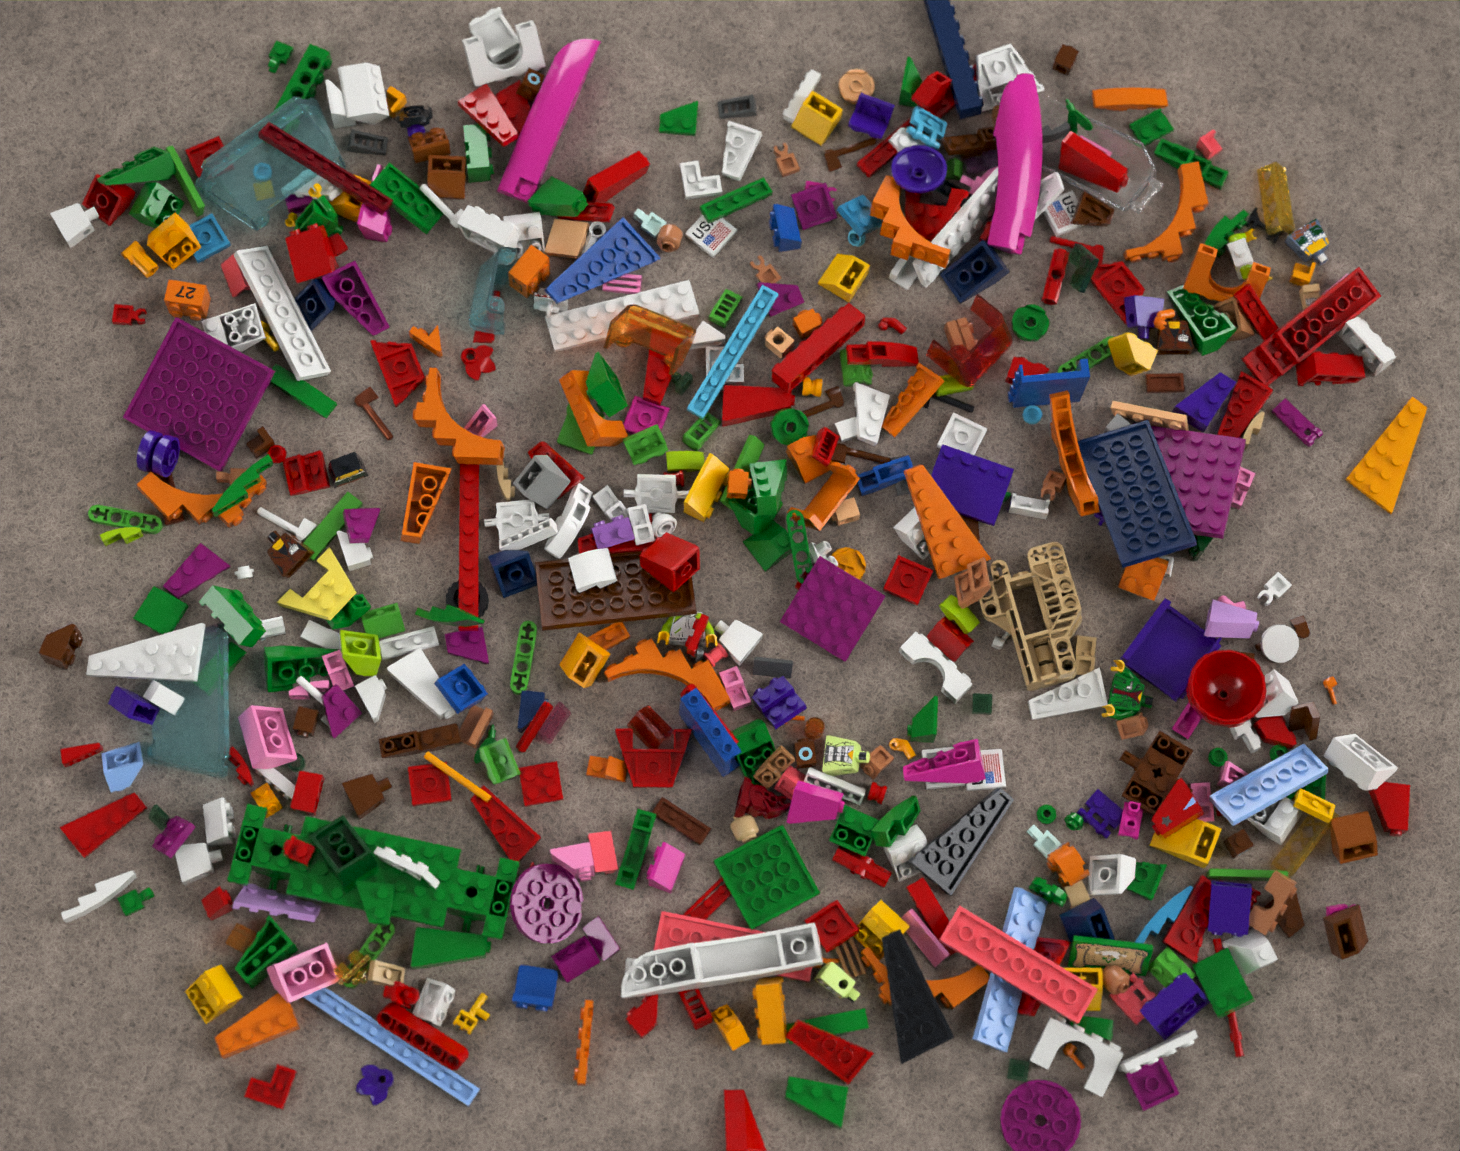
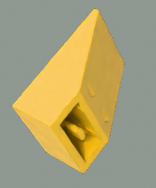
M1196 819L1167 838H1164L1161 834L1158 836L1154 832L1149 846L1204 869L1210 861L1221 828Z

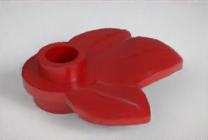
M480 345L475 349L466 348L463 350L461 360L466 365L465 371L470 378L478 381L481 372L491 373L496 370L495 364L490 358L494 351L493 348L487 345ZM473 355L474 358L472 360H468L467 356Z

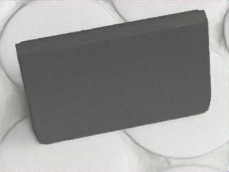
M754 657L753 675L791 678L793 661Z

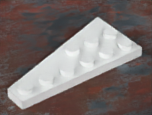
M196 624L90 655L86 675L91 677L197 682L205 624Z

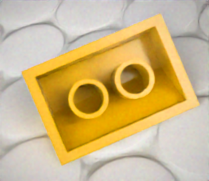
M709 453L684 501L683 513L702 522L705 521L706 517L710 519L714 511L712 506L714 502H719L723 493L721 489L723 485H727V476L730 470L711 453Z

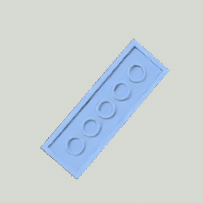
M1302 744L1211 794L1209 801L1234 826L1328 774V768L1305 744Z

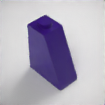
M119 686L115 687L108 702L110 706L127 718L153 725L161 708L134 692Z

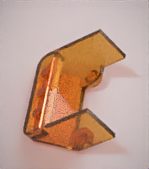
M629 304L610 321L604 348L608 349L613 343L623 348L630 346L632 343L664 355V361L671 367L669 374L673 375L683 365L694 341L696 329L642 306Z

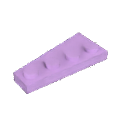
M255 884L244 886L234 900L232 907L233 909H240V906L250 908L249 911L257 913L258 909L265 910L274 916L287 914L288 918L310 922L316 920L321 910V906L311 901H303L294 896L277 893L275 890L258 887Z

